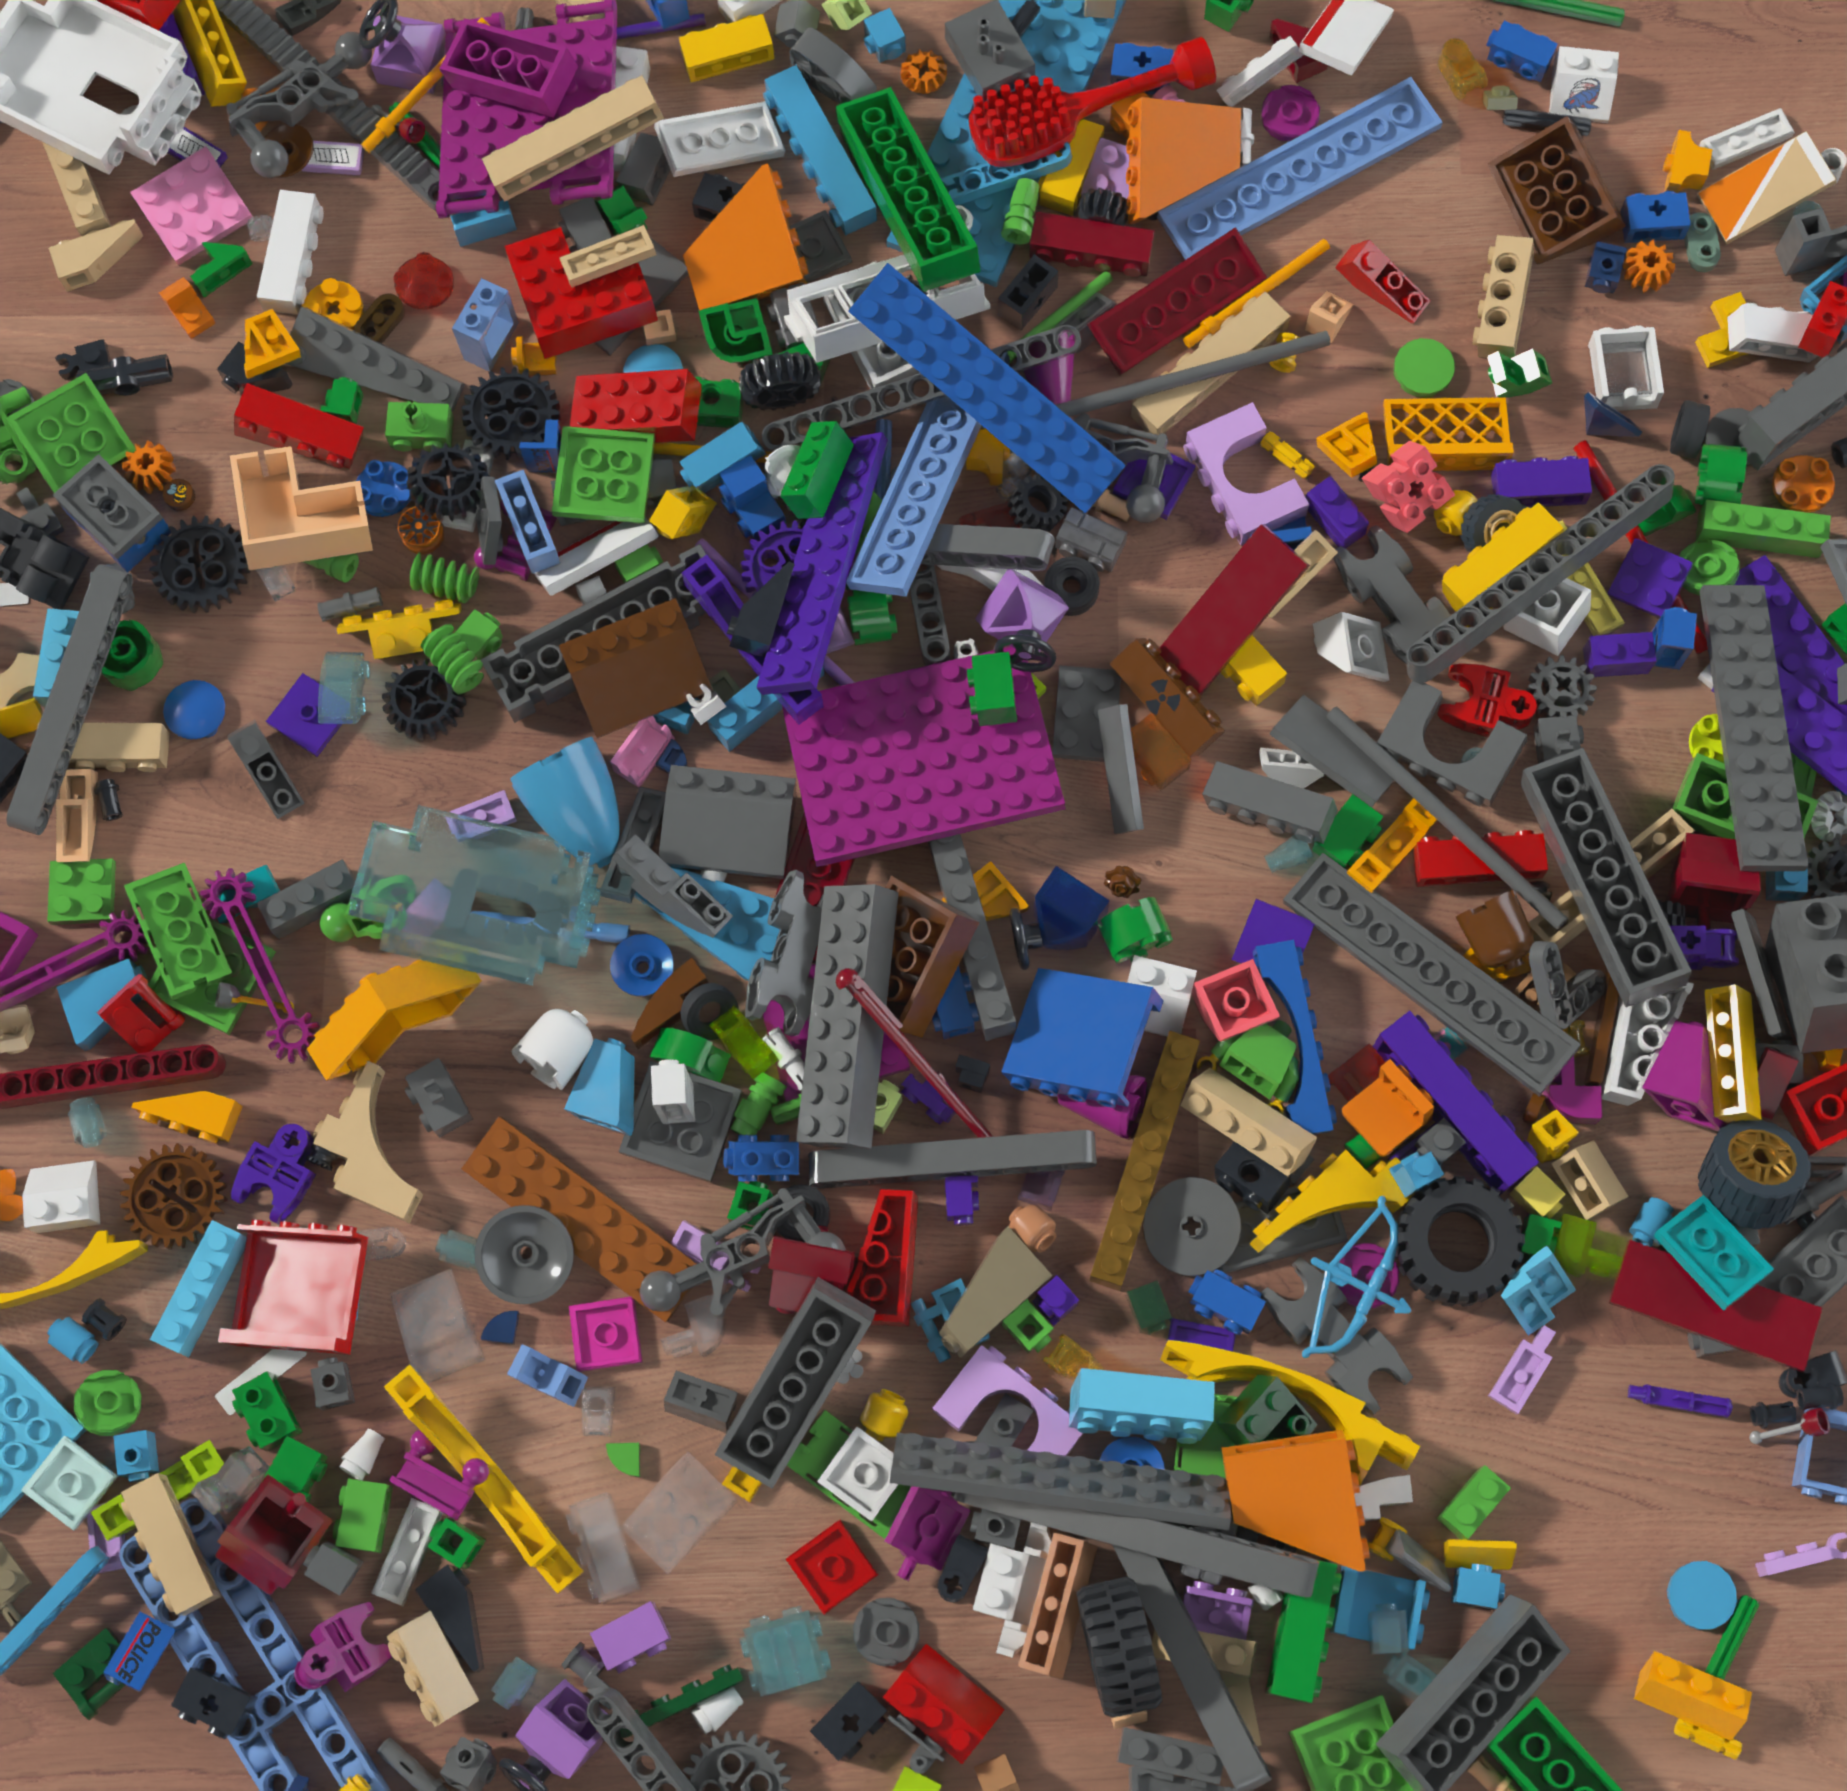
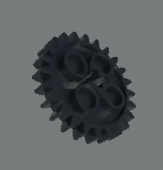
M514 366L511 374H507L504 367H501L500 375L498 376L494 372L489 371V380L478 377L480 387L470 385L472 395H464L466 405L461 406L462 414L464 415L462 417L463 426L466 427L467 437H472L474 446L482 444L481 447L484 454L492 449L494 458H497L503 452L508 461L512 453H516L518 459L522 460L519 448L520 442H543L546 420L561 421L560 411H558L560 410L559 400H556V391L550 390L549 381L541 383L539 373L530 378L529 369L527 368L522 374H518L517 368ZM522 395L530 396L525 400L517 399ZM490 401H499L495 405L488 404ZM526 422H534V423H535V424H533V425H531V426H524V425H523V424L526 423ZM497 427L505 428L500 432L493 431Z
M193 516L191 525H187L182 519L180 520V529L177 530L175 527L169 526L172 533L170 537L163 534L160 535L164 542L163 545L153 546L159 555L150 556V560L156 565L149 568L151 574L156 576L152 582L157 588L160 587L158 589L160 595L163 598L167 597L166 600L170 605L177 603L181 611H184L189 605L190 610L195 614L199 606H202L204 611L209 613L210 604H214L220 610L221 600L224 599L228 603H232L229 595L231 592L238 595L241 594L237 587L238 583H248L242 574L251 573L248 565L245 564L247 560L242 536L238 531L234 532L231 524L224 526L220 518H217L212 524L208 516L204 517L202 523H199L197 518ZM197 540H200V541H199V553H200L201 557H202L203 560H204V561L201 562V564H200L199 554H198V551H197V549H196V541H197ZM220 544L216 551L208 552L212 545ZM190 549L188 554L178 557L182 550ZM200 565H201V570H202L203 578L205 579V588H204V589H201V588H202V575H201V573H200V572L198 571V569H197V568L200 567ZM218 572H223L221 578H219L218 580H211L214 574ZM193 577L189 584L181 585L185 578Z

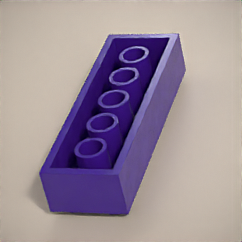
M1409 1010L1379 1034L1372 1049L1384 1063L1391 1059L1396 1066L1402 1065L1411 1075V1082L1418 1090L1423 1088L1434 1101V1104H1432L1434 1106L1432 1120L1436 1123L1438 1120L1440 1121L1445 1118L1466 1141L1459 1152L1490 1188L1494 1186L1501 1191L1500 1196L1539 1163L1535 1158L1537 1153L1527 1141L1524 1140L1522 1142L1514 1133L1515 1127L1505 1115L1500 1117L1492 1107L1494 1103L1490 1096L1483 1090L1478 1091L1471 1083L1472 1076L1462 1065L1457 1066L1449 1057L1451 1052L1441 1040L1438 1039L1436 1041L1428 1032L1430 1028L1426 1021L1418 1014L1414 1016Z

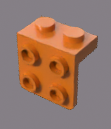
M1391 1059L1380 1066L1379 1078L1342 1108V1115L1376 1153L1382 1157L1390 1154L1431 1121L1434 1110L1432 1105L1434 1101L1423 1088L1418 1090L1411 1082L1412 1078L1409 1072L1400 1064L1396 1066Z

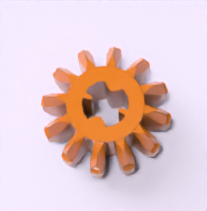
M1653 239L1647 246L1641 240L1636 248L1631 247L1628 250L1622 269L1626 270L1624 280H1633L1631 284L1632 289L1639 285L1642 286L1643 293L1647 292L1649 287L1657 292L1662 285L1666 286L1670 282L1671 274L1675 270V264L1672 263L1673 253H1665L1666 244L1656 247Z
M147 440L144 448L135 443L136 451L134 453L126 452L128 461L122 463V468L126 472L124 474L125 479L139 492L144 489L146 493L151 495L154 487L163 491L162 484L164 482H171L173 479L170 474L176 472V467L173 464L174 457L160 443L154 446L152 442Z

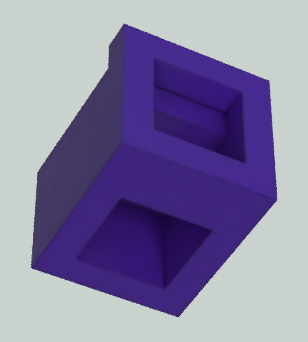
M977 1175L945 1177L947 1221H954L956 1226L974 1224L973 1211H979L978 1191H972V1188L978 1187Z
M1055 1276L1037 1292V1297L1032 1303L1054 1327L1078 1305L1079 1299L1058 1276Z

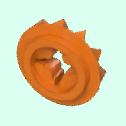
M919 49L917 53L912 55L908 53L906 60L901 63L902 82L913 92L920 94L932 93L938 90L946 81L947 65L944 63L942 55L934 54L932 49L929 52H922ZM928 64V71L930 72H925L920 79L919 69Z

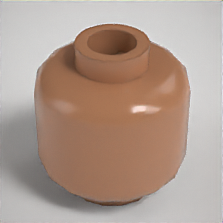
M1036 1204L1026 1207L1019 1206L1009 1216V1227L1032 1253L1044 1252L1055 1241L1057 1236L1055 1233V1221Z

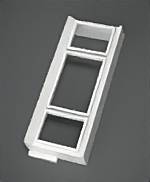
M904 255L787 290L789 315L784 316V321L797 343L801 341L805 343L816 363L883 342L848 312L853 303L845 290L872 282L887 262L900 273L912 270ZM975 274L958 280L959 285L940 291L938 288L927 291V296L955 320L990 309V303L984 295V284L980 283ZM834 294L849 319L817 328L802 303Z

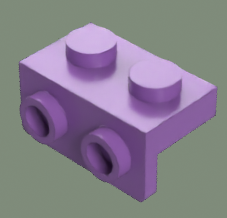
M1194 1581L1193 1587H1185L1183 1603L1198 1631L1246 1640L1251 1607H1253L1254 1603L1253 1599L1246 1598V1591L1227 1588L1226 1594L1213 1591V1584Z

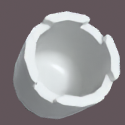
M563 1009L549 1010L536 1021L511 1050L512 1055L520 1064L525 1059L534 1068L531 1074L552 1089L558 1087L560 1090H563L586 1059L592 1046L593 1036L586 1026L588 1020L576 1010H573L571 1013Z

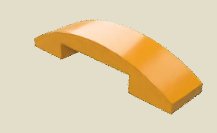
M1413 798L1400 816L1370 849L1366 850L1351 866L1347 874L1372 893L1406 858L1416 843L1420 842V839L1427 834L1438 820Z

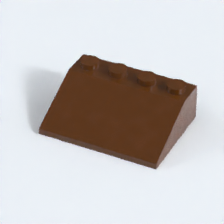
M1568 116L1488 163L1523 237L1534 239L1533 258L1537 265L1597 243V241L1600 242L1626 227L1577 126Z
M676 598L559 645L561 655L596 738L688 702L686 695L689 693L693 699L703 696L704 692L700 688L702 683L709 688L710 692H713Z
M891 876L885 888L899 892L886 1007L903 1025L900 1028L901 1032L923 1038L980 922L914 886Z

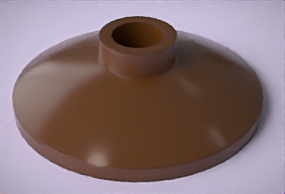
M287 124L280 125L272 129L264 137L266 140L280 143L288 154L289 163L287 168L277 178L289 177L300 172L312 157L314 150L312 136L300 125L296 124L293 127Z

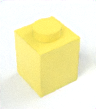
M1538 1167L1532 1170L1509 1193L1529 1214L1541 1217L1546 1216L1549 1219L1563 1207L1559 1201L1566 1195Z

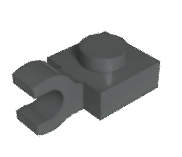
M28 488L16 493L28 511L27 514L20 517L21 519L27 520L34 524V527L53 537L65 531L48 502L39 506Z

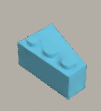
M47 609L33 697L43 708H45L79 611Z

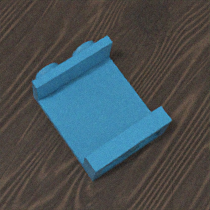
M1342 1565L1340 1573L1341 1583L1336 1596L1335 1615L1330 1633L1406 1650H1415V1644H1421L1424 1633V1624L1419 1623L1421 1610H1427L1430 1590L1425 1589L1426 1581H1414L1368 1570L1358 1572Z

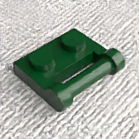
M110 1628L102 1630L52 1673L76 1703L81 1714L89 1721L98 1714V1709L126 1686L123 1683H120L118 1686L109 1682L90 1699L85 1694L88 1689L105 1676L103 1672L121 1644Z

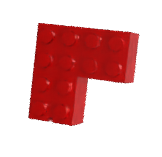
M561 227L504 246L544 360L658 321L651 294L638 262L571 287L560 261V257L570 254Z

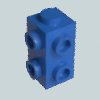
M1504 20L1499 31L1493 29L1486 46L1490 47L1487 60L1492 61L1498 67L1513 70L1526 79L1536 80L1541 83L1553 60L1558 43L1553 42L1547 36L1530 32L1519 24L1509 23Z
M959 966L932 1017L935 1032L941 1031L943 1039L974 1032V1022L979 1021L975 1003H969L966 992L971 991L967 973H960Z
M738 1135V1141H729V1148L724 1149V1167L729 1168V1174L738 1175V1181H757V1175H770V1181H789V1175H799V1142L789 1141V1135H770V1141H758V1135Z
M1217 1269L1213 1273L1207 1270L1204 1277L1197 1275L1188 1291L1194 1295L1190 1304L1196 1306L1194 1311L1211 1320L1214 1316L1224 1321L1223 1327L1240 1336L1242 1332L1249 1334L1266 1301L1260 1298L1262 1294L1247 1285H1244L1243 1289L1231 1283L1232 1277Z

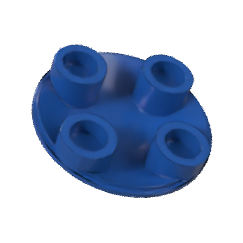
M371 460L366 464L365 469L360 473L356 481L361 482L367 514L377 517L391 516L400 512L408 505L411 499L406 482L408 480V470L395 462H380L379 460Z
M201 680L184 682L175 687L166 698L163 709L164 719L169 729L179 737L185 739L210 738L217 733L218 727L223 721L225 715L224 697L214 685Z

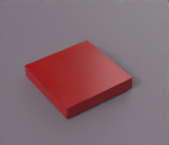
M841 1520L835 1522L786 1558V1561L823 1615L879 1576Z

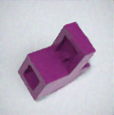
M1573 1056L1552 1081L1556 1082V1085H1549L1543 1092V1095L1546 1096L1545 1103L1551 1112L1557 1109L1571 1124L1596 1125L1602 1119L1601 1086H1575Z

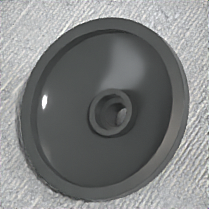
M531 1205L513 1206L494 1215L482 1228L475 1246V1265L484 1285L497 1297L515 1304L537 1303L552 1296L567 1280L574 1260L572 1239L565 1225L551 1212ZM523 1247L531 1248L533 1253L531 1258H524L521 1255Z

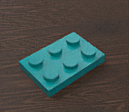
M1704 1195L1654 1234V1237L1723 1311L1774 1270Z

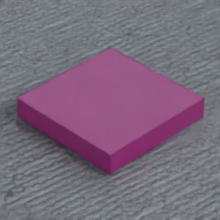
M625 1297L569 1306L576 1371L583 1372L643 1363L635 1299Z

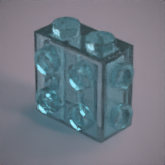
M797 1606L782 1611L783 1618L770 1621L769 1615L749 1621L751 1627L743 1629L745 1637L739 1639L744 1658L750 1657L754 1670L749 1671L748 1674L753 1692L759 1690L760 1696L764 1697L828 1678L826 1671L832 1669L827 1649L821 1650L817 1637L823 1636L818 1615L812 1617L809 1610L802 1611V1607Z

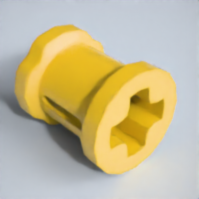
M1283 332L1278 334L1276 341L1279 344L1300 337L1292 333ZM1296 355L1271 361L1269 364L1278 371L1290 373L1295 371L1297 365L1295 362Z
M1381 1517L1379 1520L1381 1525L1372 1542H1368V1547L1374 1554L1392 1562L1394 1557L1386 1552V1545L1397 1529L1402 1530L1405 1534L1408 1531L1393 1521Z

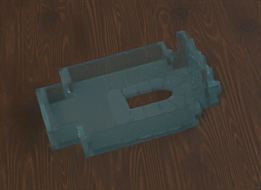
M418 805L411 829L373 820L351 894L348 915L384 923L379 950L532 986L535 973L542 975L545 961L577 968L579 956L586 958L590 939L584 938L585 931L592 932L596 913H592L590 910L592 905L598 907L601 888L596 887L599 874L593 873L594 867L588 866L591 853L578 850L575 866L570 868L568 864L571 854L565 853L566 848L551 836ZM476 891L525 902L534 909L536 917L530 923L517 924L471 913Z

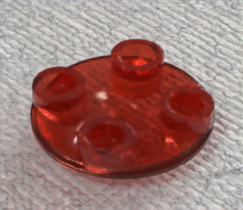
M421 252L416 257L406 261L393 277L397 296L407 306L419 310L433 309L442 305L449 299L454 289V276L449 266L442 260L432 257L427 252Z

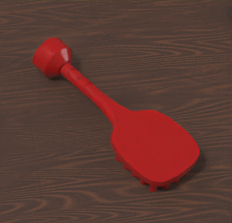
M1198 37L1178 44L1170 64L1096 89L1067 93L1061 91L1059 86H1054L1053 79L1050 77L1045 78L1043 86H1040L1039 78L1035 75L1029 78L1030 87L1025 88L1024 81L1019 79L1015 81V91L1011 92L1008 84L1002 85L1001 97L997 96L994 89H990L987 91L986 102L983 101L981 95H976L973 98L974 109L969 115L971 137L979 154L992 166L1010 167L1028 163L1048 156L1065 147L1064 144L1066 142L1070 143L1075 137L1080 120L1110 104L1174 81L1191 91L1216 83L1217 75L1214 60L1205 39Z

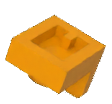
M522 336L516 337V347L511 348V359L513 366L517 365L520 374L526 368L529 369L530 376H534L537 373L540 375L557 374L556 356L544 360L539 343H524Z

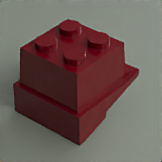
M1686 833L1671 872L1670 890L1666 901L1678 902L1684 905L1686 917L1697 918V926H1706V930L1711 929L1710 920L1734 923L1731 915L1732 912L1740 909L1747 911L1758 898L1761 892L1760 871H1740L1735 839Z
M818 1226L822 1232H828L827 1227ZM774 1236L768 1266L769 1269H773L769 1306L776 1307L777 1311L781 1313L795 1314L818 1277L844 1292L858 1257H854L855 1252Z
M267 1474L217 1541L221 1544V1547L215 1557L268 1595H271L279 1586L285 1589L333 1520L308 1503L304 1494L294 1493Z

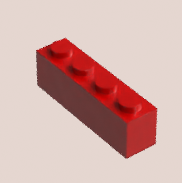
M1522 830L1511 836H1503L1501 832H1492L1481 837L1526 880L1542 879L1547 873L1548 863L1544 833L1534 834L1533 830ZM1436 836L1420 839V842H1417L1412 850L1416 887L1503 881L1455 836L1451 840H1439V837Z

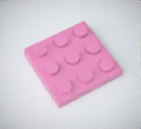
M206 146L130 192L178 266L205 250L202 242L216 243L254 220L250 211Z

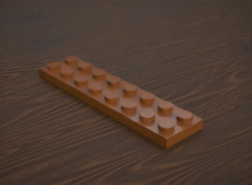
M501 1116L496 1119L461 1168L511 1207L531 1205L543 1208L554 1214L567 1228L572 1239L574 1254L645 1308L647 1307L640 1297V1287L647 1275L659 1270L676 1274L698 1264ZM692 1288L681 1292L677 1304L668 1311L657 1312L649 1308L647 1309L666 1323L671 1319Z

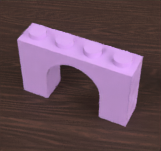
M1253 402L1188 431L1186 444L1184 445L1187 458L1190 462L1195 461L1199 469L1197 473L1200 482L1204 487L1208 486L1213 494L1211 500L1218 513L1222 512L1227 520L1225 525L1229 535L1232 538L1236 537L1240 546L1247 542L1249 536L1261 524H1265L1272 531L1306 516L1309 506L1296 479L1258 494L1242 492L1233 487L1226 479L1223 465L1227 459L1233 454L1261 442L1265 436L1267 427Z
M982 1345L932 1408L935 1414L959 1432L984 1400L996 1394L1010 1393L1026 1400L1032 1406L1037 1416L1038 1433L1027 1451H1046L1056 1455L1067 1456L1084 1434L1079 1432L1078 1428L1069 1427L1070 1407L1065 1411L1058 1406L1056 1402L1059 1399L1045 1387H1042L1039 1391L1029 1383L1032 1380L1029 1374L1018 1366L1014 1370L1004 1363L1006 1357L992 1346L988 1350Z

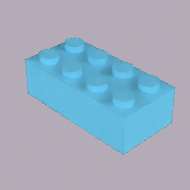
M1081 1368L1071 1387L1069 1427L1078 1428L1079 1432L1086 1434L1096 1433L1100 1430L1110 1431L1111 1435L1116 1437H1128L1131 1434L1144 1435V1438L1148 1440H1162L1164 1437L1177 1438L1179 1443L1193 1444L1202 1440L1213 1423L1215 1382Z

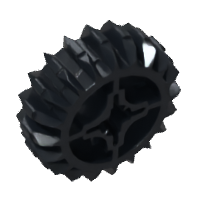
M786 351L783 354L765 355L762 359L753 360V363L747 364L745 369L740 371V393L743 400H745V404L750 405L754 409L760 408L763 411L772 409L774 411L780 408L784 410L790 406L795 407L796 404H804L806 399H812L814 394L819 392V387L821 386L820 370L814 358H810L807 354L800 355L799 352L789 354Z
M444 442L442 448L438 449L432 444L430 453L422 450L420 458H413L412 467H409L407 472L408 480L406 482L407 489H409V497L412 501H415L418 511L425 509L427 517L436 513L439 521L444 516H449V519L453 522L455 515H460L465 520L467 511L473 514L476 513L480 499L483 501L480 491L482 477H490V475H488V468L485 462H481L479 453L472 455L470 447L461 450L458 442L453 448H449L447 443ZM447 476L450 477V488L447 487Z
M425 658L423 665H419L418 661L413 659V667L408 669L405 664H401L403 672L400 675L392 672L391 676L395 682H385V688L389 692L382 694V699L386 702L382 708L385 714H389L387 717L389 724H395L394 728L398 733L405 731V735L409 739H412L417 734V738L422 742L426 734H429L432 740H436V732L441 730L443 735L448 734L447 725L457 727L458 723L454 717H463L464 712L459 707L466 706L467 701L465 697H462L466 693L457 694L453 690L452 685L447 683L445 676L439 673L438 667L432 666L430 659ZM419 681H422V682H421L419 685H417V686H411V685H413V684H415V683H417V682H419ZM439 682L448 689L447 702L442 701L441 697L437 696V685ZM425 696H429L430 699L427 702L425 700L424 703L419 702L422 697L425 699ZM402 697L412 704L410 718L401 711ZM438 713L437 715L429 719H426L427 716H429L430 714Z

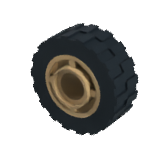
M1489 494L1487 497L1479 498L1476 503H1472L1469 507L1470 509L1463 517V524H1461V539L1464 541L1466 551L1471 552L1478 546L1484 547L1491 541V537L1498 525L1499 528L1510 526L1515 522L1519 512L1526 508V506L1520 504V501L1499 494Z

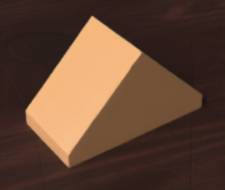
M1327 291L1311 306L1305 330L1312 334L1327 331L1330 343H1332L1354 304Z

